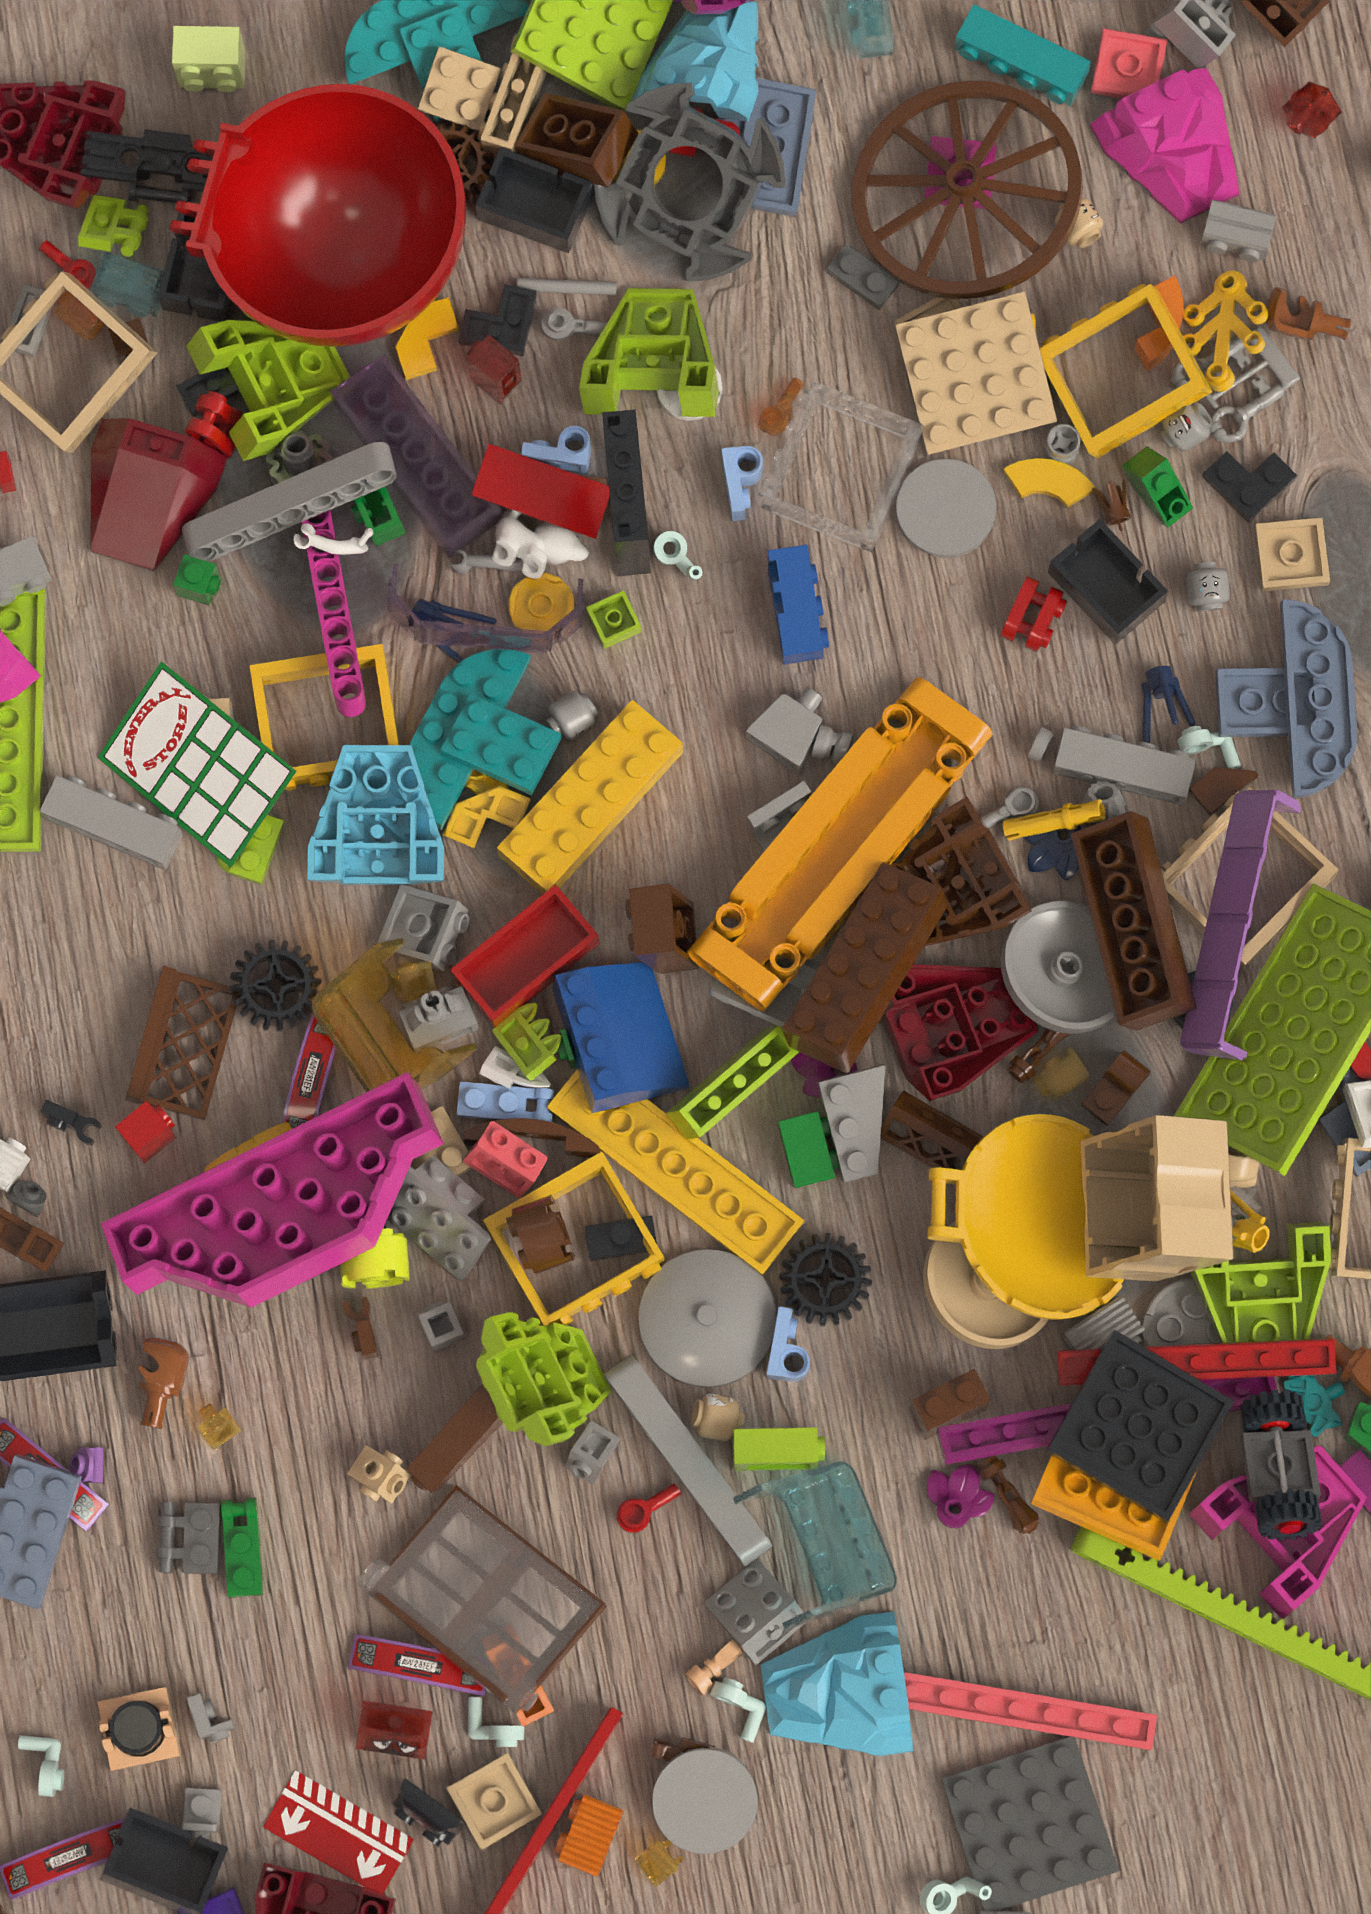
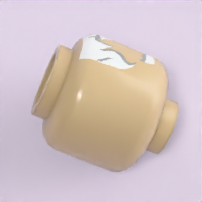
M708 1393L702 1400H696L692 1410L691 1425L695 1426L697 1434L701 1437L727 1442L733 1437L734 1429H742L745 1416L743 1412H740L738 1401L734 1398Z

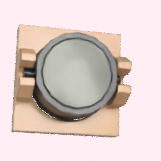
M167 1687L98 1702L101 1717L99 1727L103 1733L102 1743L108 1754L111 1771L181 1756Z

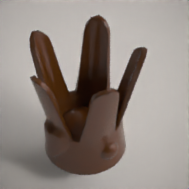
M1126 479L1122 482V491L1119 485L1115 486L1113 481H1108L1107 490L1110 505L1101 491L1097 490V488H1092L1104 511L1106 525L1118 524L1119 530L1123 531L1121 523L1131 519L1129 509L1126 506Z

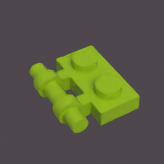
M94 195L78 235V247L111 252L113 244L116 243L122 245L120 250L122 255L126 257L132 256L134 251L140 246L142 240L141 232L148 225V208L145 205H138L135 210L126 209L125 199ZM121 224L128 225L129 228H121L120 226Z

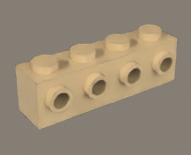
M517 33L515 34V36H514V38H513V41H512V44H511V48H512V45H513V43H514V41H515V38H516V36H517ZM512 53L509 63L503 65L499 79L501 82L498 93L494 92L489 104L490 115L487 122L483 121L478 133V140L481 141L483 151L493 152L495 158L500 148L517 154L518 150L514 145L531 117L547 71Z

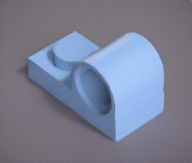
M569 426L561 432L557 447H551L550 443L542 440H533L532 443L523 442L521 455L571 473L588 475L591 456L590 436L580 426ZM573 440L581 441L584 444L578 451H571L566 446Z
M752 446L721 449V458L732 522L745 520V509L751 508L748 488L742 489L741 487L756 484L763 474V458L761 453ZM748 460L752 461L756 467L751 471H743L738 465Z
M779 1306L767 1379L797 1382L802 1380L810 1369L808 1353L802 1347L787 1344L788 1338L795 1339L798 1319L792 1318L793 1309ZM791 1355H796L802 1359L804 1365L800 1371L790 1372L784 1367V1360Z

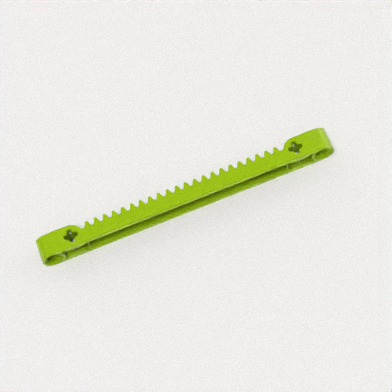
M1080 1526L1069 1549L1076 1555L1371 1701V1663L1361 1668L1360 1657H1356L1349 1662L1348 1651L1344 1650L1337 1656L1335 1655L1336 1645L1334 1644L1329 1645L1324 1650L1322 1649V1638L1319 1637L1313 1643H1310V1632L1306 1631L1298 1637L1296 1625L1291 1626L1286 1631L1284 1630V1619L1281 1618L1275 1624H1272V1613L1268 1612L1260 1618L1259 1607L1255 1606L1248 1612L1246 1611L1245 1600L1234 1605L1233 1594L1230 1593L1226 1598L1222 1599L1221 1588L1217 1587L1210 1593L1208 1592L1207 1581H1204L1197 1587L1195 1586V1575L1192 1574L1185 1581L1182 1579L1183 1569L1179 1568L1174 1574H1171L1169 1562H1166L1159 1568L1157 1567L1158 1560L1151 1558L1147 1562L1143 1560L1142 1553ZM1124 1548L1130 1551L1129 1557L1133 1559V1562L1127 1561L1124 1565H1120L1118 1563L1119 1557L1115 1555V1552L1121 1553Z

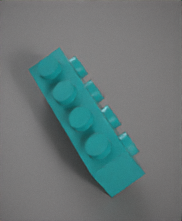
M973 4L955 39V50L963 58L969 61L977 60L982 62L993 73L1001 76L1006 74L1016 79L1017 83L1026 89L1033 90L1035 88L1045 93L1049 100L1057 104L1065 103L1069 106L1073 104L1090 70V60Z

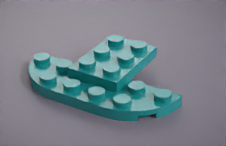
M382 0L371 6L361 15L349 34L344 52V69L348 84L356 83L411 61L423 91L439 46L482 61L472 36L526 15L529 6L525 0ZM432 115L434 122L442 120V118Z
M493 649L479 652L461 661L444 678L409 745L412 746L425 786L424 788L435 817L434 819L437 828L440 830L443 829L473 770L532 796L562 739L561 733L506 709L531 661L530 654L511 649Z

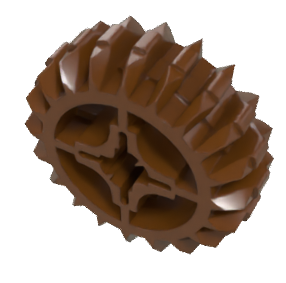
M454 122L451 123L450 130H444L443 124L440 123L438 130L445 137L449 146H455L452 151L460 168L466 200L470 204L475 205V194L480 196L486 180L490 181L489 173L493 165L491 162L494 161L493 152L483 151L481 141L478 140V131L470 135V129L467 125L461 131H457V125ZM470 154L478 162L473 176L468 174V169L465 167V164L468 162L467 157Z

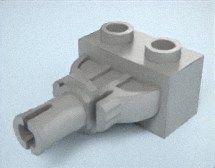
M1172 0L1153 23L1198 69L1218 58L1236 35L1229 28L1228 17L1234 7L1229 5L1225 8L1231 0Z
M450 985L438 991H430V993L424 994L421 998L406 1003L404 1010L399 1011L416 1055L479 1030L462 986L455 989L454 985Z

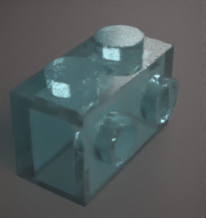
M847 0L849 17L855 16L856 27L851 28L853 48L859 47L860 59L893 55V32L889 0Z

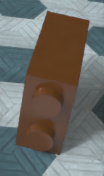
M973 1369L912 1399L909 1410L926 1440L936 1435L938 1427L959 1424L987 1410L990 1398L976 1370Z

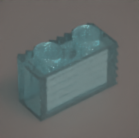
M105 252L91 288L94 295L108 307L115 308L116 305L127 307L128 311L136 316L146 318L147 315L157 317L161 306L158 294L164 271Z

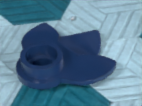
M1079 825L1077 829L1070 830V837L1067 840H1061L1059 836L1062 829L1024 837L1029 843L1033 844L1028 854L1029 871L1043 872L1055 866L1062 879L1065 881L1070 880L1079 869L1071 834L1082 830L1081 826Z

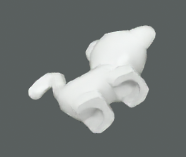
M512 509L504 512L502 519L496 525V547L492 559L500 565L510 566L516 560V557L521 558L523 561L522 573L532 579L541 578L546 563L558 565L569 560L582 561L589 555V551L580 542L576 532L546 521L540 524L534 532L530 531L517 520L521 513Z

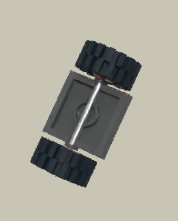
M1272 1390V1393L1268 1394L1266 1391L1260 1392V1396L1253 1394L1250 1396V1399H1245L1240 1406L1244 1433L1240 1437L1249 1502H1258L1255 1503L1259 1534L1261 1533L1262 1537H1267L1270 1540L1277 1537L1278 1541H1284L1285 1538L1289 1537L1290 1540L1296 1539V1536L1306 1537L1307 1533L1313 1534L1316 1532V1529H1320L1322 1522L1318 1502L1321 1494L1311 1431H1301L1307 1425L1302 1396L1298 1395L1297 1392L1289 1393V1390H1283L1281 1393H1278V1390Z

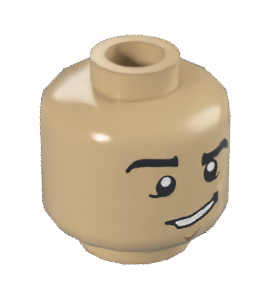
M1084 198L1081 201L1075 226L1066 241L1070 246L1087 247L1094 243L1102 234L1100 230L1103 227V219L1090 200ZM1064 203L1058 206L1059 213L1054 220L1055 226L1061 217L1065 206Z

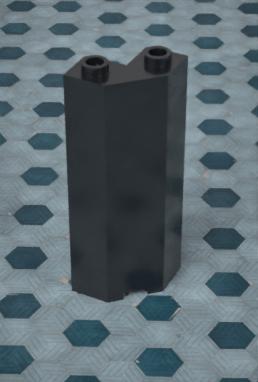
M106 1270L0 1284V1382L117 1366L116 1332L113 1331L111 1311H113L112 1296Z

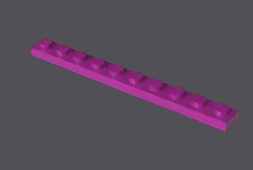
M1274 1376L1200 1380L1234 1401L1229 1412L1241 1410L1240 1406L1243 1404V1401L1250 1399V1396L1253 1394L1260 1396V1392L1266 1391L1268 1394L1272 1393V1390H1278ZM1072 1403L938 1427L936 1435L944 1464L1048 1446Z

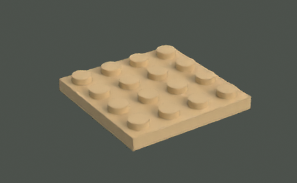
M1025 291L895 325L928 455L1057 422Z

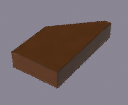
M1214 767L1189 788V793L1211 816L1238 790H1243L1258 777V773L1251 770Z

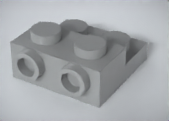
M401 884L376 947L382 951L408 958L416 964L444 972L446 965L452 964L456 958L457 947L455 942L459 933H464L469 926L468 909L457 900Z

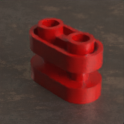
M209 391L208 394H200L195 409L202 415L201 420L190 418L185 433L230 459L236 446L229 439V432L241 418L242 412L229 406L226 403L227 398L219 393Z
M1027 576L1000 636L1013 642L1017 633L1028 637L1025 647L1038 652L1040 647L1047 648L1054 633V630L1049 628L1054 617L1061 618L1067 600L1062 598L1064 592L1054 587H1051L1048 595L1036 591L1040 581ZM1031 603L1041 607L1034 625L1023 621Z

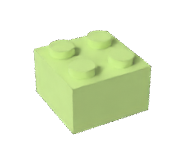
M173 26L172 65L179 88H184L191 92H199L203 88H216L221 92H233L236 89H244L246 50L240 27Z

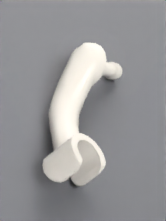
M306 523L301 526V531L308 538L295 534L293 540L294 544L300 549L313 546L337 555L363 554L368 551V546L365 542L373 535L374 531L371 528H367L360 539L353 537L349 540L336 541L316 535L315 529Z

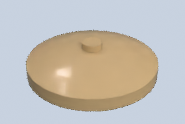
M955 1221L948 1227H955ZM933 1241L924 1263V1289L933 1313L941 1324L954 1336L977 1347L1004 1349L1019 1345L1030 1339L1047 1323L1049 1319L1033 1317L1022 1313L994 1295L973 1270L961 1243Z

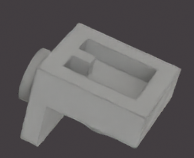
M590 1421L571 1449L565 1467L577 1478L594 1484L599 1477L601 1469L619 1444L621 1438L595 1422Z
M200 1693L187 1698L200 1739L208 1738L210 1743H215L230 1737L228 1731L235 1729L232 1720L212 1725L211 1721L217 1719L211 1699L204 1701V1697Z
M186 1788L184 1820L181 1823V1828L191 1832V1838L201 1836L210 1839V1832L219 1833L222 1790Z

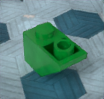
M1148 446L1121 466L1134 491L1165 527L1169 528L1193 509L1168 459Z

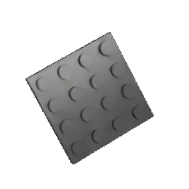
M1067 1737L941 1779L972 1877L991 1888V1896L988 1899L983 1900L980 1898L983 1911H999L1119 1871L1075 1737Z

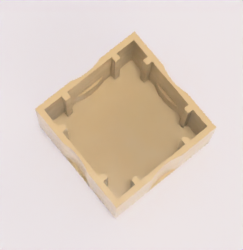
M1155 1115L1131 1123L1118 1132H1105L1081 1140L1082 1185L1085 1199L1086 1277L1157 1282L1233 1260L1227 1121Z

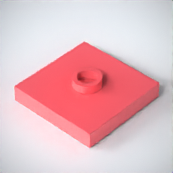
M1103 28L1091 93L1122 99L1159 81L1167 39Z

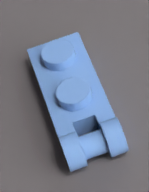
M460 1081L456 1115L460 1118L492 1121L526 1118L552 1122L553 1114L549 1113L550 1111L547 1109V1106L555 1097V1090L511 1086L509 1089L503 1085ZM527 1100L537 1101L536 1111H526Z

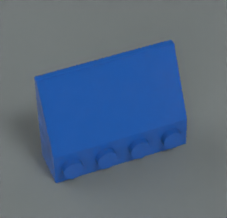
M644 962L592 966L555 975L553 992L591 1114L690 1087L654 971Z

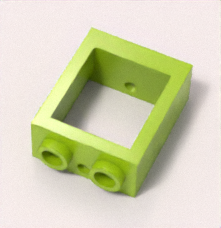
M818 1427L734 1429L735 1471L818 1470V1461H825V1436H818Z

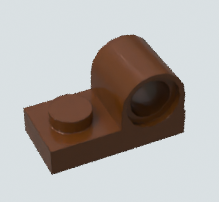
M1123 1050L1107 1069L1102 1079L1084 1099L1081 1106L1108 1127L1148 1078L1151 1071L1127 1051Z

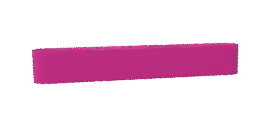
M330 510L302 522V525L310 524L315 529L316 535L336 540ZM317 519L323 520L320 523H311L312 521ZM310 546L307 548L335 704L338 712L343 716L355 717L364 711L366 698L339 555L326 551L317 552L318 548ZM325 577H334L330 581H322ZM330 606H340L336 610H327ZM336 635H345L339 640L332 639ZM342 664H349V665H350V666H349L348 668H346V669H339V668H337V667H339V666L342 665ZM349 693L356 694L353 698L350 699L342 698L344 695Z

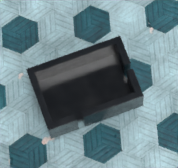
M500 148L489 173L490 181L486 180L475 206L477 220L569 254L593 198L592 181L564 171L562 189L558 187L560 179L557 168Z
M178 213L177 220L194 223L195 217ZM174 233L176 239L172 238L158 294L162 310L185 315H192V311L196 310L197 316L221 322L227 320L232 301L217 283L206 259L190 255L186 248V242L190 237Z
M1101 519L1096 521L1077 538L1076 545L1072 542L1052 559L1048 569L1049 575L1115 645L1165 603L1168 590L1148 569L1143 573L1141 582L1137 580L1141 574L1143 564Z
M129 1808L99 1880L182 1914H202L228 1847L198 1836L193 1846L190 1847L186 1844L191 1838V1832Z

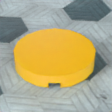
M543 573L541 578L535 579L526 576L525 579L513 587L508 599L509 616L514 626L523 635L534 639H550L561 634L570 625L575 613L574 596L571 590L560 577L549 573Z

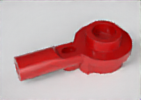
M48 240L41 244L39 250L63 269L64 272L72 274L87 289L94 285L97 274L95 267L89 261L84 259L72 261Z
M673 1483L645 1501L641 1498L625 1500L619 1505L616 1519L618 1525L628 1533L643 1531L650 1522L652 1512L681 1495L679 1488Z

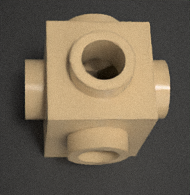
M367 1445L347 1473V1475L362 1485L359 1491L375 1502L381 1497L391 1504L396 1496L404 1490L406 1481L411 1474L400 1467L403 1460L390 1451L386 1450L382 1455Z

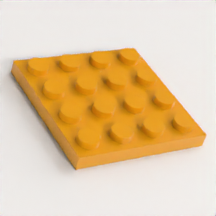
M1053 1455L1049 1459L1031 1504L1160 1561L1196 1472L1170 1520L1166 1523Z

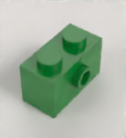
M386 486L354 499L356 504L351 506L354 516L359 525L365 523L367 528H371L374 531L371 538L376 547L406 534Z
M813 1111L778 1120L777 1125L793 1187L799 1188L835 1178L834 1170L839 1169L835 1150L828 1151L825 1137L831 1136L826 1116L820 1117L818 1111Z

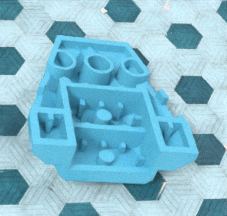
M750 1L722 14H693L686 10L646 64L631 102L647 91L668 84L693 82L695 94L689 98V101L710 103L718 118L749 121L758 95V83L755 80V67H758V57L755 53V42L758 41L757 3Z
M343 745L329 784L330 789L319 813V820L314 835L311 836L308 844L307 880L342 885H417L418 883L443 882L444 845L434 819L435 817L424 788L425 786L412 746Z
M894 1611L856 1617L815 1639L761 1664L770 1735L824 1744L875 1756L913 1752L908 1698Z

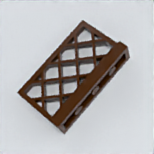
M163 966L125 1100L137 1104L148 1101L151 1106L155 1107L159 1104L162 1109L205 1120L237 1007L233 1005L232 1001L240 996V994L230 993V986L177 972L174 968ZM180 981L194 985L200 997L183 1005L177 995ZM201 987L210 989L211 991L204 994ZM217 992L232 995L229 1008L216 1015L207 998ZM175 1000L179 1008L171 1012ZM203 1001L212 1018L195 1026L186 1009ZM182 1012L191 1029L174 1038L167 1025L170 1018ZM227 1015V1016H226V1020H225V1024H224V1027H223V1025H222V1023L220 1022L219 1018H221V1017ZM215 1021L222 1033L220 1041L207 1047L198 1030ZM166 1033L170 1041L162 1045ZM194 1033L203 1050L186 1059L177 1042ZM173 1044L182 1062L165 1070L158 1057L160 1051ZM218 1047L214 1059L210 1051ZM206 1054L213 1067L210 1074L198 1080L189 1062ZM157 1065L161 1073L153 1077ZM185 1065L194 1082L177 1091L168 1074ZM164 1077L173 1094L163 1100L148 1097L151 1084ZM209 1079L205 1092L201 1083ZM197 1086L204 1098L201 1110L186 1107L180 1095ZM176 1098L179 1105L170 1103L169 1101Z

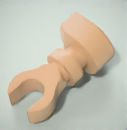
M731 1640L712 1660L709 1658L705 1660L702 1669L694 1665L685 1673L686 1679L703 1696L713 1687L710 1679L712 1677L717 1679L722 1674L720 1670L727 1667L742 1654L741 1647L734 1640Z

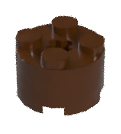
M552 1195L512 1209V1216L506 1218L512 1237H519L523 1249L518 1250V1255L524 1270L532 1269L535 1274L575 1260L573 1251L568 1253L565 1246L572 1243L560 1211L555 1213L550 1205L555 1204Z

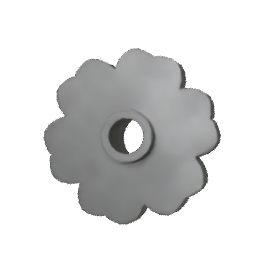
M296 431L294 434L287 436L278 448L266 456V463L270 470L269 474L273 484L333 460L330 444L326 440H323L319 434H312L307 437L303 431Z

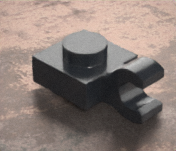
M47 1099L40 1111L48 1119L47 1125L65 1132L66 1127L75 1130L80 1141L86 1145H93L94 1140L85 1136V1129L89 1126H94L98 1129L102 1127L98 1120L78 1115V1113Z

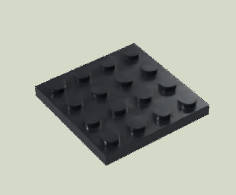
M1113 1330L1045 1451L1166 1523L1174 1513L1234 1401L1120 1332Z

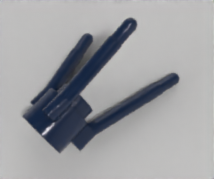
M422 598L416 602L409 619L410 623L417 626L416 633L426 637L458 664L464 659L430 631V629L436 631L442 622L459 629L465 628L464 623L448 617L444 613L493 625L497 623L495 618L442 605L434 600L428 602Z
M1158 666L1146 671L1147 682L1141 684L1144 694L1143 742L1150 743L1152 694H1154L1155 699H1165L1171 722L1176 725L1178 718L1172 696L1175 694L1189 725L1194 726L1195 720L1180 689L1178 677L1173 676L1172 667Z

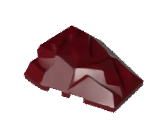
M95 80L84 81V85H67L64 81L54 82V86H37L35 82L1 83L0 166L47 201L77 209L86 202L88 196L98 193L103 179L86 177L80 174L87 131L122 135L123 127L120 124V119L125 108V90Z

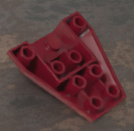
M101 419L91 448L90 551L155 571L183 535L182 527L197 517L217 491L228 457L193 437L134 419Z
M913 964L882 1015L906 1080L928 1101L960 1092L1038 1032L1036 1023L1019 1009L1009 995L1002 977L1001 968Z
M264 1863L255 1895V1913L392 1914L396 1898L376 1890L315 1873Z

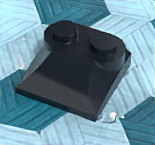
M406 1778L401 1783L399 1795L392 1803L397 1807L394 1812L397 1817L410 1826L415 1820L425 1828L422 1835L438 1847L442 1842L449 1845L466 1824Z

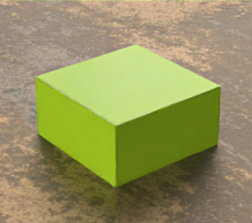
M624 590L586 607V613L604 649L642 632V627Z

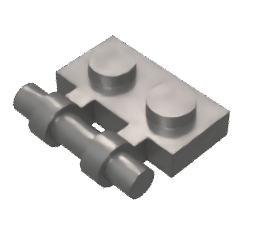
M161 1503V1516H157V1527L160 1528V1547L156 1548V1559H159V1573H173V1560H183L184 1574H219L220 1503H185V1517L175 1516V1503ZM174 1528H184L183 1548H173Z

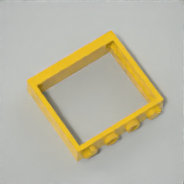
M1151 283L1147 286L1141 284L1134 287L1128 292L1129 296L1118 303L1117 301H1112L1105 304L1099 309L1100 313L1091 319L1083 318L1076 321L1070 326L1071 330L1062 336L1054 335L1042 342L1043 347L1039 348L1043 366L1086 449L1096 459L1162 422L1182 407L1191 405L1212 393L1162 296ZM1149 302L1191 381L1093 436L1053 358Z
M383 644L356 648L360 669L376 667L388 745H399ZM326 653L249 665L261 742L273 752L264 685L330 675ZM342 664V665H340V666L337 667V668H339V669H346V668H348L350 665H349V664ZM338 760L293 767L297 772L285 789H287V792L296 789V785L307 783L312 787L329 784Z
M603 1152L596 1154L483 1220L485 1227L542 1325L546 1327L553 1322L563 1325L570 1324L572 1322L571 1316L581 1310H583L584 1314L595 1310L602 1305L600 1299L611 1293L616 1297L632 1287L631 1281L640 1276H643L644 1279L652 1277L655 1273L662 1270L660 1265L665 1262L662 1252ZM602 1174L627 1219H633L643 1236V1244L647 1249L649 1257L555 1312L548 1314L501 1233L502 1230L508 1228L506 1218L512 1216V1209L549 1195H552L554 1200Z

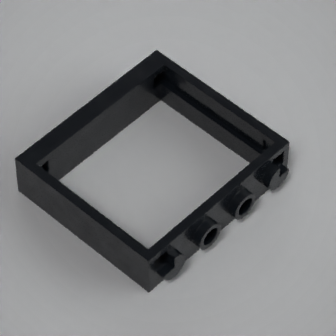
M636 409L602 412L618 576L651 573Z

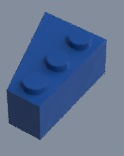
M808 544L768 550V575L783 665L823 659V648L829 647L826 627L820 628L819 616L824 615L821 595L815 596L814 584L818 583L816 565L810 563Z

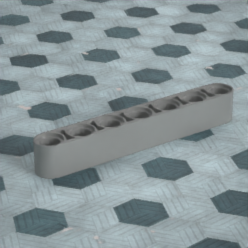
M383 442L370 443L189 521L182 527L187 555L207 562L389 485L397 476L389 445Z
M630 1354L603 1375L741 1564L746 1567L773 1547L767 1536L633 1355Z

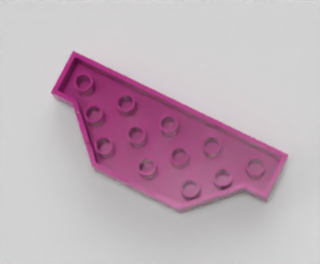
M407 1072L101 1223L122 1282L136 1295L169 1280L252 1308L374 1248L413 1159L444 1143L421 1087Z

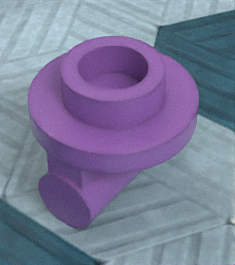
M80 1447L72 1455L70 1470L72 1473L82 1476L81 1482L103 1483V1448Z

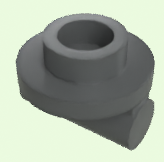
M22 1181L15 1184L8 1200L38 1217L44 1209L47 1196L45 1191L36 1182Z

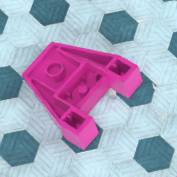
M1321 1445L1314 1447L1321 1494L1318 1502L1322 1522L1321 1528L1316 1529L1315 1533H1307V1536L1303 1538L1296 1536L1294 1540H1290V1537L1285 1538L1284 1541H1278L1277 1537L1273 1540L1262 1537L1258 1531L1255 1503L1258 1502H1249L1245 1474L1224 1482L1189 1513L1190 1517L1211 1540L1237 1520L1282 1570V1573L1259 1593L1282 1619L1292 1613L1320 1587L1367 1499L1365 1494Z

